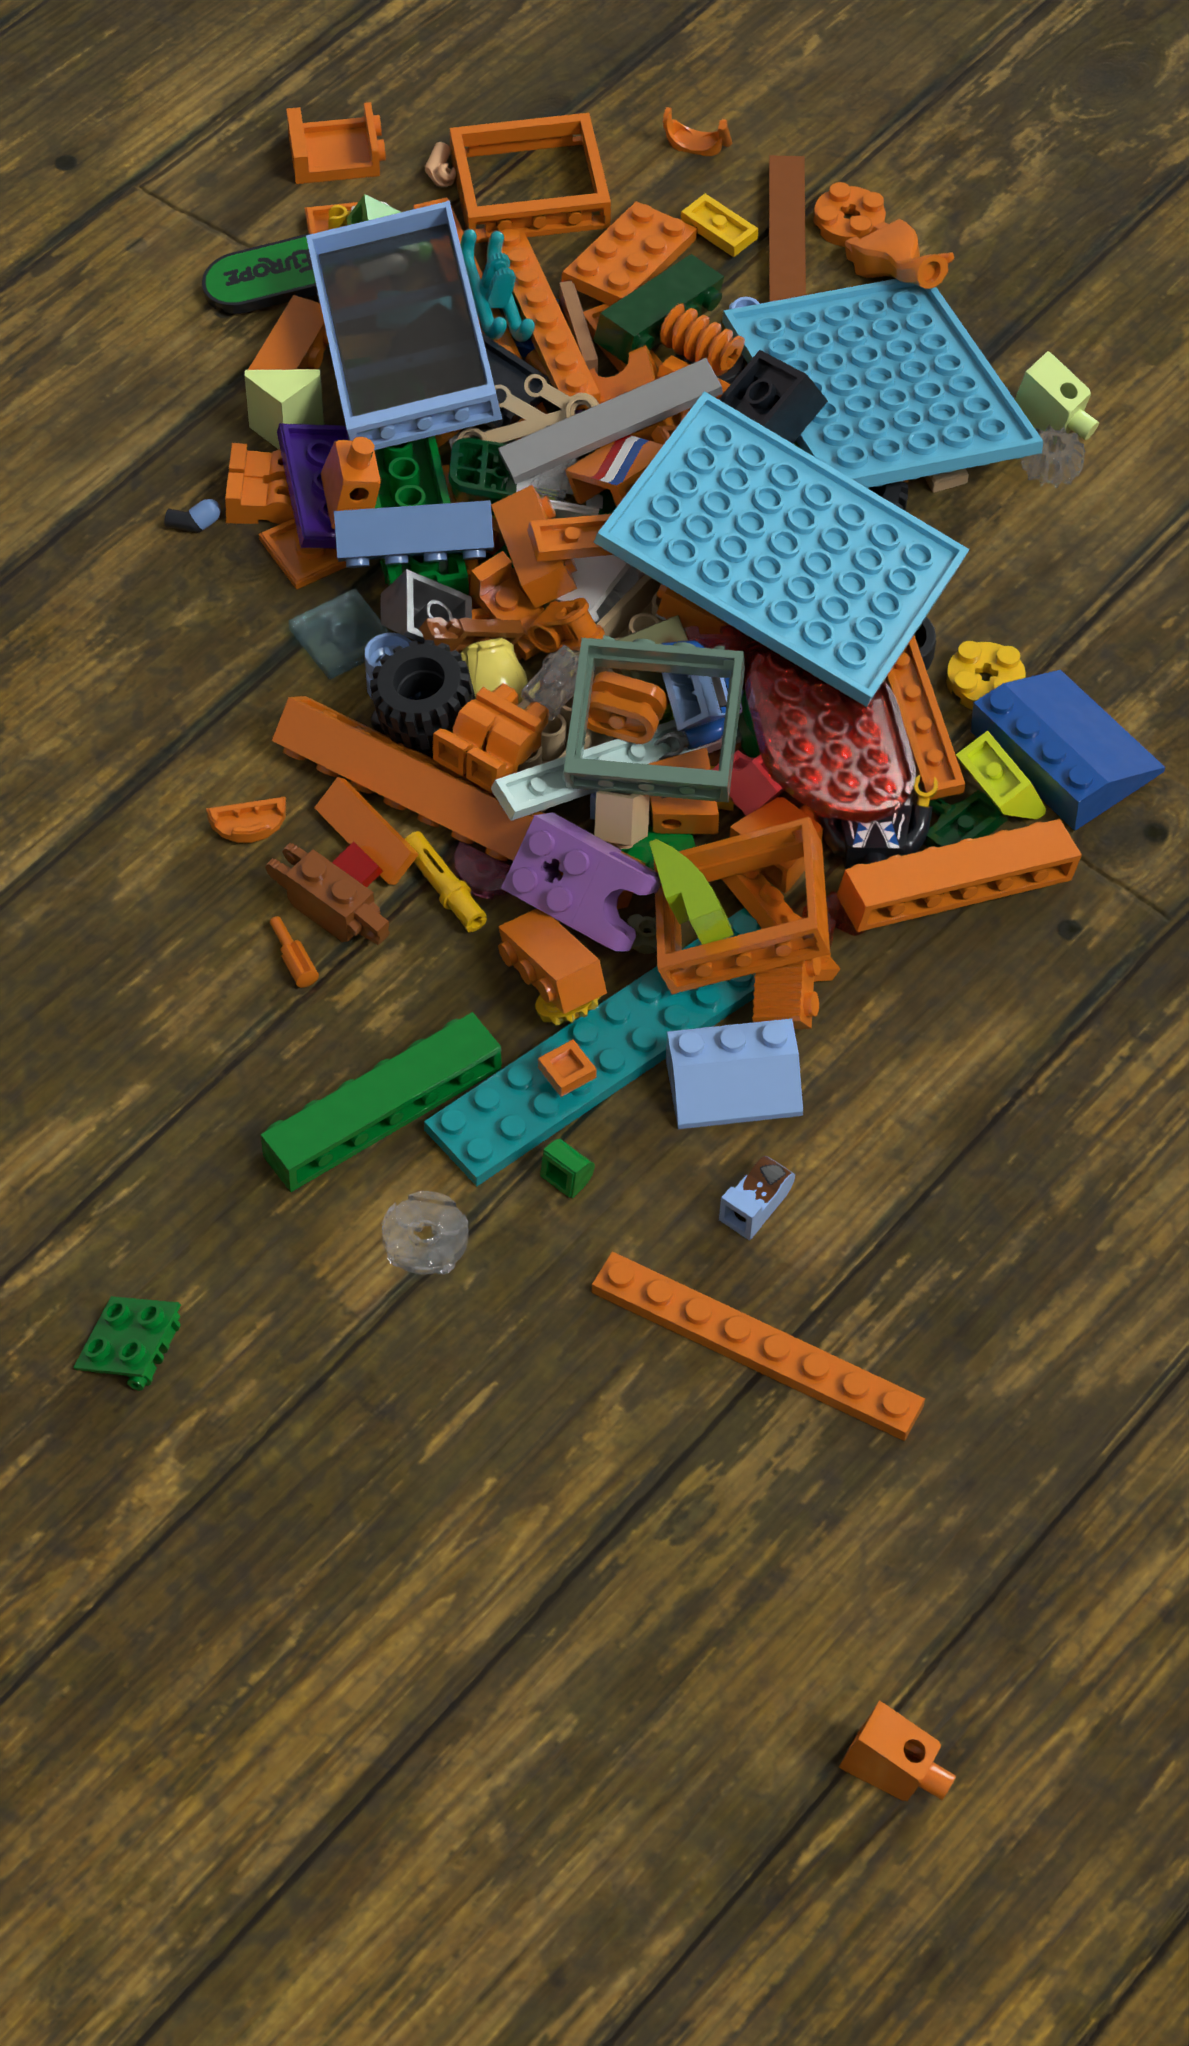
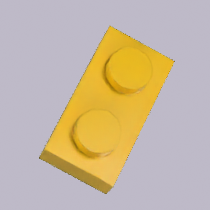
M706 193L681 211V220L698 228L697 233L732 257L738 255L758 239V228Z

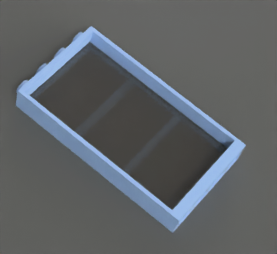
M450 201L306 235L350 441H353L356 437H366L373 442L374 450L502 419Z

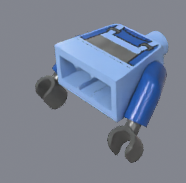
M678 641L693 644L698 648H705L698 641ZM667 642V643H661V644H663V645H673L674 643H677V642ZM662 672L678 731H683V736L667 733L658 739L654 746L666 743L671 748V752L663 755L659 760L679 755L685 747L692 750L718 741L723 736L730 678ZM740 704V712H739V714L742 713V705H741V704Z

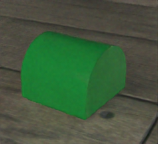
M556 1139L543 1150L540 1177L573 1199L591 1179L595 1164L562 1139Z

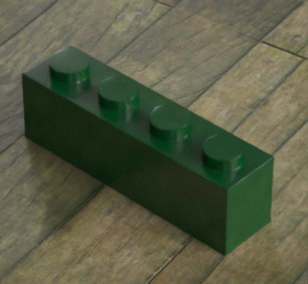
M690 254L602 311L593 341L625 364H628L629 352L645 345L650 351L661 342L660 332L662 324L676 305L683 303L685 312L690 308L696 309L698 317L707 311H713L722 298L720 291L724 276Z

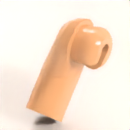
M443 142L435 144L425 165V172L438 187L451 186L456 177L455 168L453 167L450 170L448 163H446L450 156L451 148Z

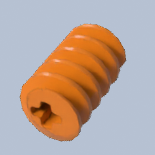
M683 303L676 305L667 315L661 327L660 341L663 346L673 348L675 353L684 355L691 362H698L707 358L716 376L723 375L730 370L743 351L744 337L737 336L733 339L732 330L725 329L721 332L722 327L720 323L713 322L709 325L710 320L708 316L701 315L698 317L696 309L690 308L685 312Z

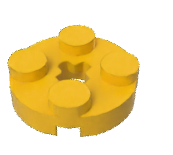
M965 641L959 645L958 651L949 661L946 683L950 693L952 694L953 690L955 695L961 698L960 704L973 710V702L1003 683L1025 678L1026 672L1020 660V652L1015 647L1003 646L992 642ZM980 673H989L993 676L990 677L989 681H983Z

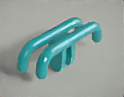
M472 229L465 230L460 246L476 312L484 334L493 341H497L503 336L508 324L510 332L516 341H527L535 329V323L532 319L528 318L522 321L512 293L516 277L513 270L509 268L511 262L508 255L502 253L504 235L500 231H494L490 235L487 246V264L482 279H480L474 260L477 234ZM491 308H502L506 320L502 317L494 319Z

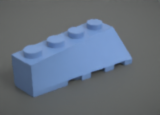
M490 500L334 511L338 562L346 561V568L370 566L369 560L385 559V565L408 564V557L424 556V562L447 561V554L463 553V560L486 558V552L493 551L494 549Z

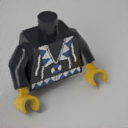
M832 773L831 790H824L819 784L820 776L818 774L813 780L812 787L814 792L821 797V803H818L817 807L819 824L823 828L822 839L836 856L842 857L845 869L851 868L856 864H870L886 860L894 855L904 856L916 853L926 841L929 832L933 808L929 806L930 798L934 797L938 790L936 777H934L933 789L927 793L920 791L918 788L920 775L915 778L914 791L918 796V800L914 804L913 797L836 795V802H833L832 794L839 787L838 776Z

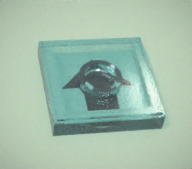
M356 589L289 620L290 631L329 680L365 663V648L368 642L377 635L390 633L385 626L381 625V620Z

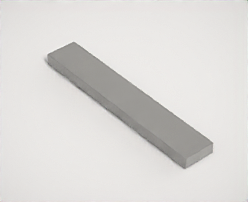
M704 358L498 448L499 455L514 484H517L693 407L704 391L713 397H717L723 394L722 385L707 358Z

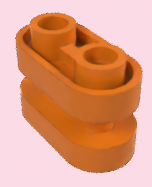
M600 672L593 678L587 729L631 743L645 744L653 738L658 728L659 721L662 719L669 704L668 697L655 684L615 672Z

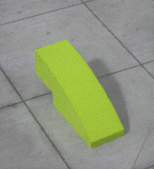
M658 839L650 841V847L665 898L679 925L690 921L702 945L734 935L729 920L703 873L675 848Z

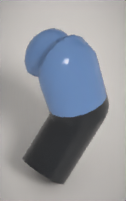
M205 499L187 512L168 508L165 514L164 526L200 533L216 522L221 513V507L217 501Z

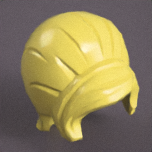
M503 638L490 639L472 643L460 652L462 661H466L475 698L482 687L492 692L502 683L515 689L519 695L518 705L527 697V676L514 653V645Z

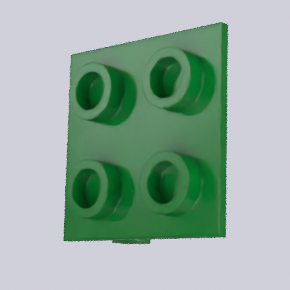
M111 1296L73 1368L79 1371L127 1375L129 1377L127 1384L135 1390L142 1391L145 1386L151 1385L152 1377L157 1370L155 1364L163 1362V1354L168 1352L171 1340L181 1327L179 1322L180 1315L177 1313L181 1304L179 1302Z

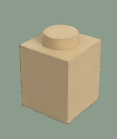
M605 791L596 792L594 835L609 842V844L618 849L632 848L635 843L648 836L650 796Z

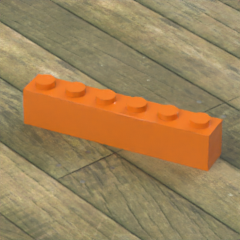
M1061 819L1035 822L1027 827L1010 831L1001 830L993 835L976 839L967 838L955 844L938 848L929 847L921 852L904 856L894 855L886 860L870 864H856L851 868L845 869L837 897L856 931L861 932L1071 881L1082 854Z

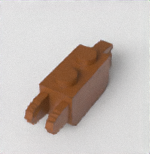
M289 843L282 852L285 859L294 867L290 869L273 858L265 866L267 874L287 890V898L293 907L341 942H348L353 936L360 934L379 945L389 936V921L380 915V908L374 903V892L314 849L307 853L300 847L298 848L297 845Z

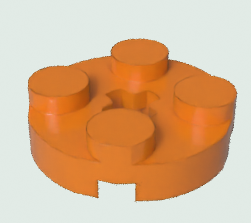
M836 182L830 186L828 192H825L818 198L814 208L815 227L817 225L820 229V235L826 241L845 247V241L855 236L861 239L871 234L874 226L885 222L884 198L877 192L849 186L844 182ZM846 214L855 215L851 216L850 219L844 218V215Z

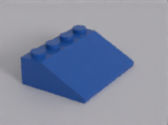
M1061 670L1003 683L973 702L971 733L978 738L986 731H989L1030 780L1040 799L1074 831L1165 771L1164 765Z

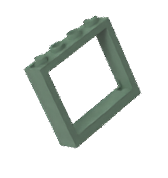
M603 635V639L582 638L563 772L566 788L729 803L745 670L744 651L725 650V646H716L713 649L698 648L686 642L663 645L656 644L648 639H635L633 642L617 641ZM595 667L730 678L719 770L583 759Z

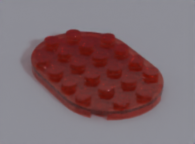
M770 648L761 654L758 653L747 673L745 690L759 750L771 779L776 781L792 797L814 809L819 816L824 818L834 817L847 821L870 823L871 821L881 820L896 813L905 804L914 787L916 768L897 699L886 681L884 680L866 707Z

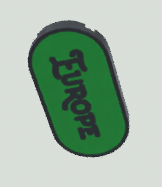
M310 234L232 252L216 259L208 266L202 278V287L207 302L215 309L216 306L223 308V311L226 313L241 314L289 302L293 295L302 298L318 295L306 235ZM346 263L324 268L329 290L336 285V276L340 270L346 269Z

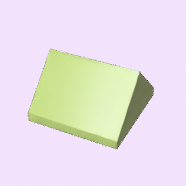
M320 369L245 370L249 427L277 449H280L277 436L279 423L324 425Z

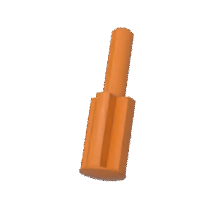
M273 917L270 920V925L282 945L280 950L283 954L281 957L294 978L296 985L300 988L311 986L318 980L319 973L315 969L302 943L298 940L293 941L281 917Z

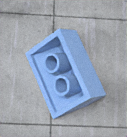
M792 1018L667 1032L666 1063L678 1129L803 1116L799 1052Z

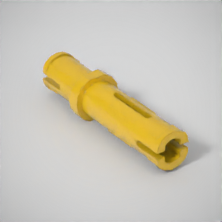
M416 831L409 834L405 840L419 853L414 863L440 895V903L445 909L452 910L468 932L480 929L486 923L487 915L471 896L470 887L465 881L459 880L422 832Z

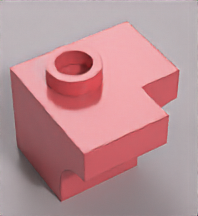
M771 747L758 757H748L737 750L734 753L729 796L734 805L747 816L777 798L796 777ZM718 764L717 766H715L712 770H717V771H718V770H719V764Z

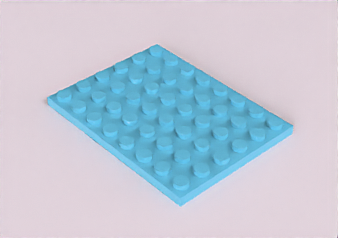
M897 279L723 310L722 323L726 329L732 330L733 339L737 336H742L745 339L742 355L747 363L752 360L759 350H762L806 373L828 400L816 417L796 439L800 448L866 488L914 480L945 472L949 473L975 466H985L990 463L1020 459L1042 453V438L937 287L925 289L913 283H903Z
M705 391L599 530L594 540V543L866 707L969 551L965 546Z

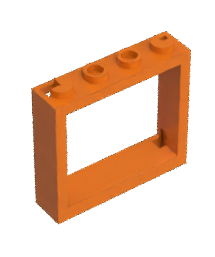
M590 113L450 128V156L452 165L456 170L455 179L466 230L472 229L476 232L477 239L475 243L488 242V234H492L494 231L501 232L504 229L523 228L526 237H536L610 227L611 200ZM583 145L594 189L593 194L477 206L467 157ZM599 211L600 215L592 216V212ZM485 224V228L476 229V225Z
M810 817L679 851L703 873L708 882L804 857L807 918L682 950L681 924L679 925L665 898L662 884L658 892L655 893L657 967L671 994L830 954L823 848ZM654 860V871L658 873Z

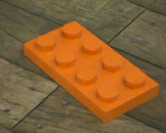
M636 201L562 272L561 282L572 281L577 291L611 306L664 272L696 240L698 228L678 218H673L655 210L649 205Z

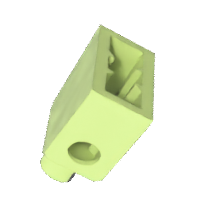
M1047 351L1025 372L1015 401L1038 433L1053 442H1060L1072 430L1081 438L1087 440L1099 425L1096 419L1084 411L1091 396L1090 389L1052 353Z

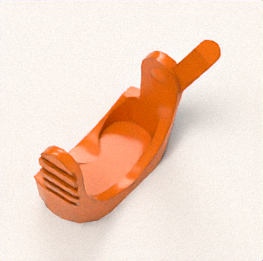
M666 107L663 116V126L669 145L673 149L702 156H714L721 151L722 146L730 147L732 145L726 119L720 120L718 131L702 132L688 128L677 120L672 119V108Z

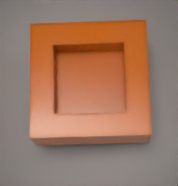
M574 1039L538 1058L539 1070L560 1097L596 1078V1067Z

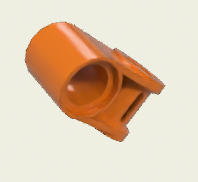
M577 598L571 601L551 602L529 626L527 635L530 642L537 649L545 653L568 650L580 651L582 638L602 639L605 631L601 625H596L588 612L589 604L585 598Z

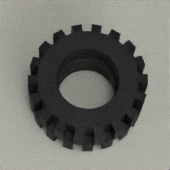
M416 640L408 642L409 646L405 648L399 645L393 649L394 654L391 656L385 654L380 659L382 666H375L372 672L374 679L370 680V689L378 720L384 733L390 734L391 740L397 744L403 741L404 746L413 749L415 745H420L421 750L430 749V745L433 744V733L437 730L446 729L453 733V727L459 711L469 701L476 698L466 661H462L461 654L457 650L450 651L449 645L444 643L435 646L433 640H425L424 644H418ZM423 690L438 691L425 699H409L415 693Z

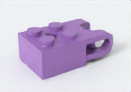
M552 812L534 815L501 889L614 951H629L635 941L636 932L634 928L620 918L617 910L618 897L624 890L637 895L657 893L661 886V881L656 871L621 853V850Z

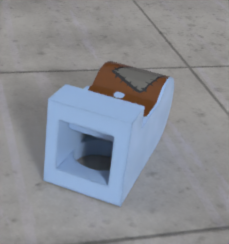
M763 1156L755 1164L748 1176H745L735 1188L731 1186L721 1197L719 1221L748 1240H751L787 1196L794 1183L795 1174L768 1156ZM734 1212L746 1218V1222L740 1221Z

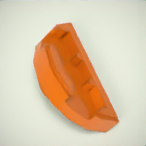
M286 797L206 808L207 818L212 829L222 838L237 843H253L266 839L279 830L286 818Z

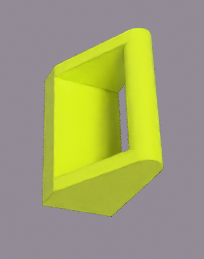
M986 731L956 754L960 763L1003 815L1039 819L1046 813V807L1030 780L989 731Z

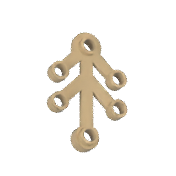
M532 374L524 382L526 393L535 398L542 396L562 410L545 414L512 395L506 386L494 385L495 390L503 389L507 395L506 400L503 403H499V407L506 408L525 420L486 432L477 428H467L459 434L458 439L477 436L480 440L498 443L508 442L528 436L576 415V409L580 405H586L590 409L599 405V402L587 393H577L570 397L549 385L543 376ZM533 379H540L543 383V388L538 393L530 391L529 384Z

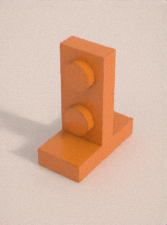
M502 551L471 570L470 596L472 597V609L482 608L491 620L521 621L525 633L516 642L514 648L526 661L540 652L530 642L527 630L541 613L537 608L535 609L528 597L511 578L512 561Z

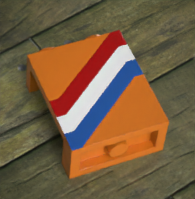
M627 435L600 447L565 469L576 502L583 504L607 488L611 490L617 507L662 448L663 444Z

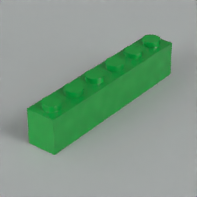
M473 1012L461 1019H453L442 1030L426 1039H419L413 1042L406 1051L392 1059L380 1061L371 1071L361 1077L345 1081L335 1092L321 1100L317 1099L309 1102L300 1112L290 1118L271 1124L261 1134L263 1157L288 1190L293 1192L501 1070V1045Z

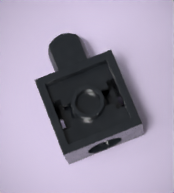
M762 350L757 352L719 398L720 401L792 444L828 402L806 373Z

